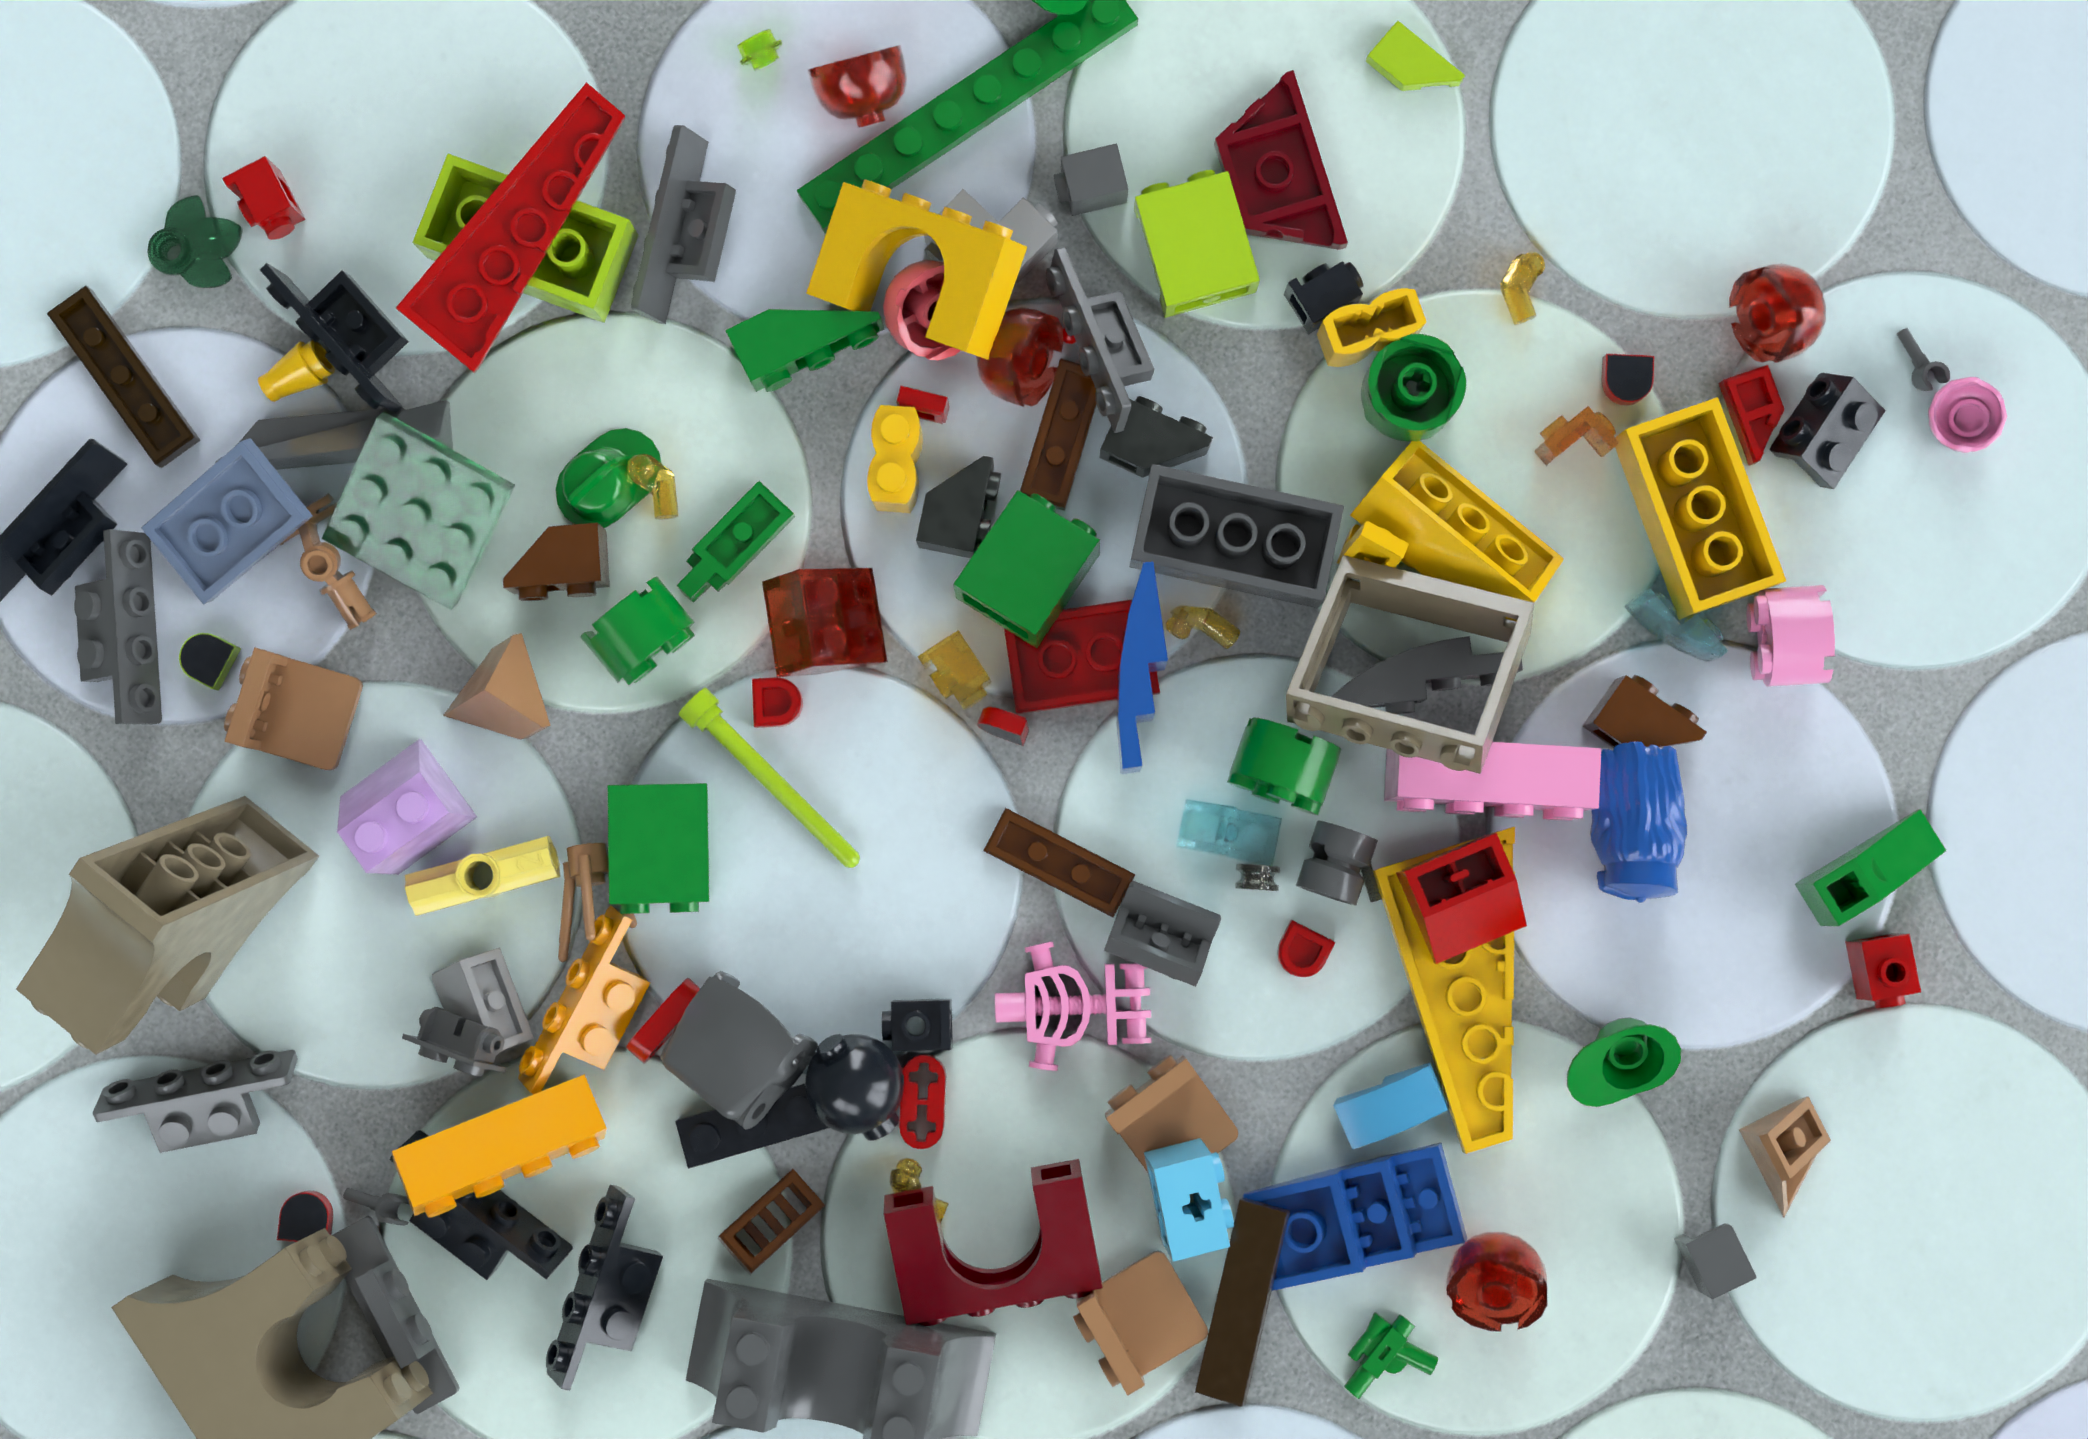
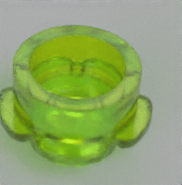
M771 29L764 30L737 45L743 58L739 62L741 65L751 64L754 71L764 68L780 58L776 50L783 43L781 40L776 41Z

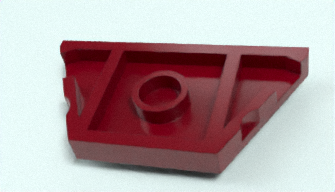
M1294 70L1286 72L1261 99L1258 98L1251 104L1238 121L1231 123L1215 138V150L1222 172H1229L1247 235L1341 250L1347 247V237Z

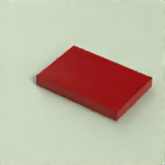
M1132 600L1063 609L1038 648H1035L1004 628L1016 714L1116 701L1119 666ZM1157 671L1149 672L1152 694L1158 695L1160 694Z

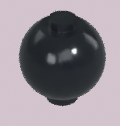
M835 1034L823 1040L816 1049L817 1053L808 1066L805 1078L806 1097L813 1113L823 1124L841 1133H862L869 1141L888 1135L899 1123V1116L895 1111L898 1109L904 1093L903 1070L894 1052L878 1039L862 1034L844 1036Z

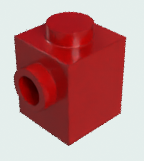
M1891 933L1845 941L1856 999L1874 1001L1875 1008H1887L1906 1004L1905 995L1921 993L1910 934Z

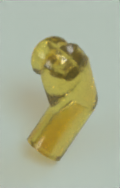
M1529 251L1526 254L1516 256L1511 261L1500 283V289L1514 325L1525 323L1537 316L1528 293L1537 277L1544 272L1545 262L1543 257L1535 251Z

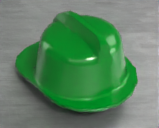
M628 428L610 430L597 437L571 459L559 474L555 491L557 505L564 517L573 524L598 523L603 528H607L623 517L644 499L658 483L662 466L660 453L654 442L642 432Z
M1631 1017L1618 1018L1607 1023L1599 1031L1595 1041L1583 1047L1572 1059L1567 1071V1088L1575 1100L1583 1105L1592 1107L1613 1104L1635 1094L1649 1091L1663 1085L1675 1074L1681 1062L1680 1045L1676 1037L1663 1027L1646 1024L1642 1020Z

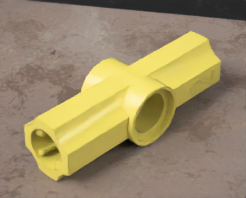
M546 836L483 854H471L458 861L406 874L405 891L408 903L411 905L415 916L481 898L495 897L503 892L561 877L560 862L551 837ZM485 862L493 871V879L491 884L482 890L476 886L473 880V873L479 864Z

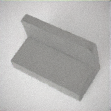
M500 947L460 960L432 974V980L443 1009L467 1020L498 1029L505 1041L502 1051L534 1039Z

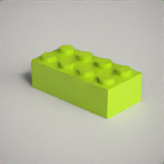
M448 153L412 243L428 259L435 261L507 175ZM577 200L523 293L605 323L638 239L637 231L629 219Z

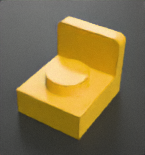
M1366 520L1362 526L1355 524L1350 529L1336 563L1339 564L1342 556L1345 555L1395 568L1404 558L1409 543L1392 535L1387 529L1378 527Z

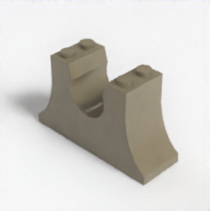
M243 796L78 859L69 873L72 882L71 891L62 916L16 990L31 1001L32 1006L39 1013L49 1016L70 1033L72 1039L78 1045L89 1049L97 1055L124 1041L147 1013L156 996L163 1003L175 1007L178 1011H182L205 999L250 934L285 893L311 869L319 855L249 798Z
M325 1228L285 1247L245 1276L224 1281L203 1282L171 1275L128 1295L111 1307L196 1439H372L433 1394L428 1386L429 1378L427 1372L417 1361L401 1369L396 1358L393 1356L374 1363L347 1382H334L315 1374L302 1359L297 1343V1330L303 1313L310 1305L330 1295L352 1269L346 1261L347 1254L344 1246L336 1237L329 1235Z

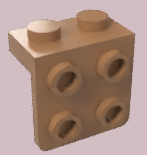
M254 647L252 656L245 659L240 670L239 682L242 684L237 703L230 706L225 717L224 729L227 731L224 742L263 751L330 771L337 768L363 689L362 682L356 677Z
M1172 1055L1167 1056L1147 1072L1151 1077L1150 1080L1136 1090L1131 1084L1107 1102L1111 1109L1105 1112L1106 1120L1117 1135L1120 1134L1146 1171L1147 1166L1144 1152L1201 1138L1211 1153H1219L1238 1137L1237 1127L1184 1055L1177 1060Z
M1161 1251L1150 1253L1102 1282V1289L1092 1290L1086 1296L1076 1298L1077 1308L1080 1313L1074 1315L1073 1318L1087 1343L1094 1339L1097 1341L1105 1355L1098 1362L1112 1387L1121 1383L1127 1396L1145 1386L1143 1377L1145 1374L1200 1343L1208 1335V1328L1167 1256Z

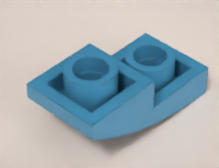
M1430 1062L1386 1076L1382 1084L1339 1097L1333 1105L1352 1150L1412 1128L1447 1111L1449 1108Z

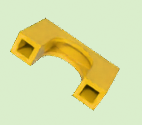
M864 179L862 188L843 182L806 294L852 311H871L885 267L893 253L902 244L913 238L930 236L938 245L943 257L944 281L925 337L958 350L989 359L1027 246L1011 240L1013 230L985 220L983 229L971 226L972 216L944 206L942 215L929 211L931 202L904 193L902 200L898 201L889 198L892 189Z

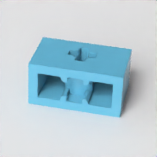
M1201 1138L1144 1152L1162 1243L1172 1262L1230 1247L1227 1229L1234 1227V1221L1227 1198H1220L1218 1183L1224 1182L1225 1176L1219 1154L1217 1152L1211 1153ZM1189 1194H1193L1194 1202L1190 1203Z

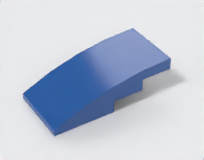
M1153 561L1143 563L1128 613L1119 666L1116 725L1121 774L1140 772L1143 766L1136 723L1153 720L1155 707L1149 672L1165 670L1168 662Z
M1442 1143L1341 1166L1243 1194L1244 1198L1290 1210L1272 1291L1363 1272L1366 1267L1413 1258L1417 1253L1463 1244L1468 1239Z

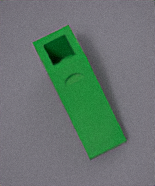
M768 309L725 331L755 391L757 392L765 388L766 392H771L792 381L791 375L806 367L810 371H814L827 366L835 360L834 354L851 346L853 350H857L870 345L878 339L877 333L885 329L879 312Z
M1917 809L1795 883V886L1820 926H1841L1882 901L1946 852V849L1921 809Z

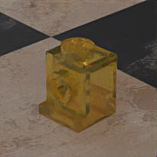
M959 630L917 656L925 669L931 665H934L937 669L929 676L944 699L954 695L963 710L969 709L988 696L984 688L992 684L991 679Z

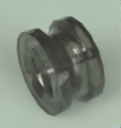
M1236 864V870L1240 872L1241 878L1238 882H1235V889L1279 891V885L1274 882V876L1280 873V867Z

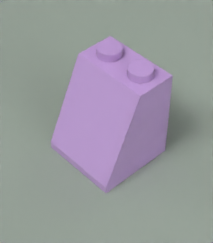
M418 739L340 796L337 833L366 873L399 875L476 819L477 816L424 742Z

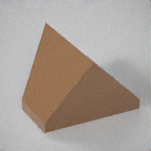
M522 633L510 636L490 650L443 716L520 740L529 738L550 726Z
M1809 1096L1801 1098L1739 1129L1783 1217L1786 1216L1816 1155L1831 1141Z

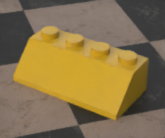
M1421 441L1410 442L1350 514L1361 526L1367 520L1378 527L1387 529L1392 535L1409 543L1404 558L1401 561L1407 566L1415 568L1422 575L1535 603L1564 560L1562 556ZM1506 617V619L1517 622L1516 619Z

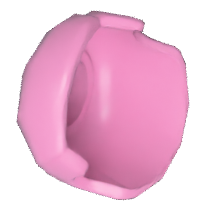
M1978 377L1951 380L1934 395L1928 409L1929 427L1941 444L1954 451L1969 453L1985 449L2002 433L2007 419L2004 399L1996 388Z

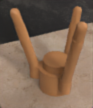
M587 843L567 848L568 862L563 863L565 880L558 959L561 962H566L568 959L575 883L576 887H581L585 937L590 941L595 938L592 886L604 884L605 874H608L609 877V862L605 843ZM626 914L632 919L629 927L635 928L637 926L635 915Z

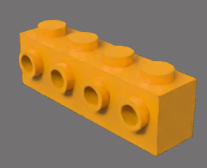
M584 1074L393 1150L392 1156L414 1216L426 1212L427 1217L431 1218L457 1206L455 1199L472 1192L475 1193L476 1198L487 1196L502 1189L505 1186L504 1179L521 1172L524 1178L533 1177L553 1167L551 1160L570 1153L572 1159L597 1150L600 1147L598 1141L605 1138L607 1128Z

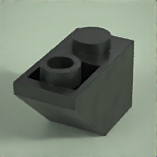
M1137 396L1135 401L1130 399L1131 410L1124 431L1114 433L1112 426L1110 427L1100 448L1099 458L1143 478L1149 476L1152 464L1171 468L1206 455L1213 437L1205 434L1207 428L1203 424L1181 416L1179 421L1162 414L1163 408L1156 402Z
M982 456L926 493L916 537L918 548L966 558L973 556L977 547L980 546L991 528V520L984 519L987 500L996 502L999 491L1001 473L993 472V457Z

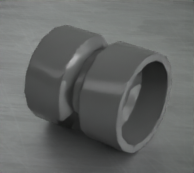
M1318 820L1309 844L1314 855L1313 858L1304 860L1296 886L1321 896L1356 906L1365 881L1360 875V870L1370 866L1378 840L1360 832Z

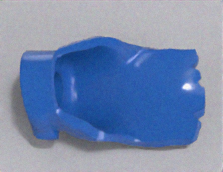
M1642 742L1618 744L1614 747L1613 751L1603 749L1601 751L1599 808L1591 810L1592 825L1590 831L1591 842L1601 863L1605 866L1604 871L1597 872L1598 887L1604 893L1626 900H1636L1639 903L1644 902L1646 899L1676 895L1678 893L1676 868H1678L1684 856L1685 839L1687 837L1684 794L1676 749L1671 746H1664L1660 749L1657 745L1653 744L1646 747Z

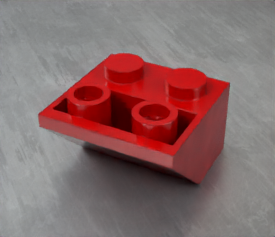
M1497 833L1484 835L1396 872L1434 964L1527 926L1517 879Z

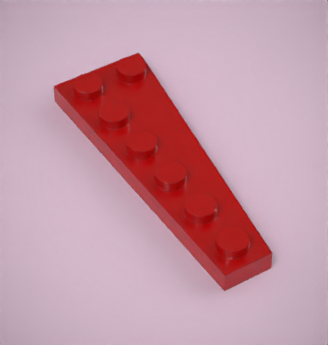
M586 82L402 299L396 309L475 374L624 122L625 115Z

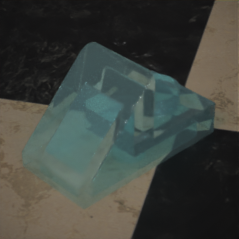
M1186 799L1176 847L1273 866L1282 818L1239 810L1234 806Z

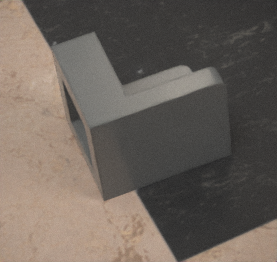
M1727 1223L1694 1238L1684 1234L1674 1238L1698 1291L1710 1299L1719 1297L1757 1278L1733 1227Z

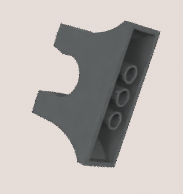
M706 1279L698 1312L686 1381L708 1390L716 1397L712 1423L764 1433L776 1428L778 1420L799 1418L845 1426L862 1433L863 1439H941L953 1436H978L996 1333L944 1323L933 1326H924L919 1323L906 1325L905 1317L902 1315Z

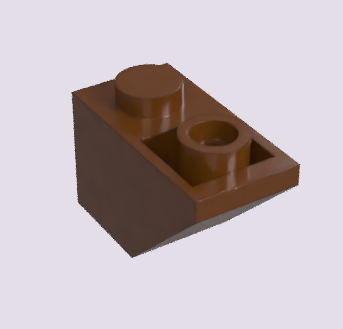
M598 523L549 526L503 578V588L513 594H518L521 601L548 599V592L567 590L568 597H591L597 595L596 588L610 587L606 530Z
M1625 675L1615 679L1582 726L1612 748L1618 744L1629 742H1642L1646 747H1649L1651 744L1657 745L1659 748L1700 741L1707 733V731L1696 724L1699 718L1693 712L1677 703H1674L1672 707L1656 696L1659 690L1652 683L1638 675H1634L1632 678Z

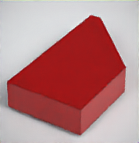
M1768 365L1735 375L1718 383L1749 466L1761 460L1767 442L1785 410Z

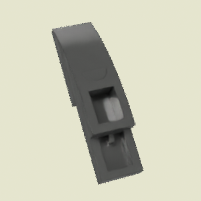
M1470 636L1433 642L1399 653L1370 667L1342 686L1331 697L1371 708L1385 707L1386 712L1393 714L1415 712V704L1427 700L1426 683L1432 684V691L1462 688L1461 680L1480 678L1481 686H1492L1504 652L1472 655ZM1522 659L1517 673L1523 670Z

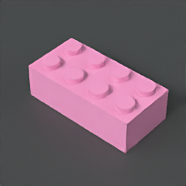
M1492 742L1481 774L1467 770H1452L1445 767L1442 763L1420 757H1403L1393 750L1387 749L1384 801L1397 802L1396 810L1407 812H1426V810H1434V804H1445L1446 814L1475 815V813H1483L1484 807H1494V816L1524 818V816H1533L1534 810H1543V819L1573 821V819H1583L1584 811L1599 808L1601 748Z

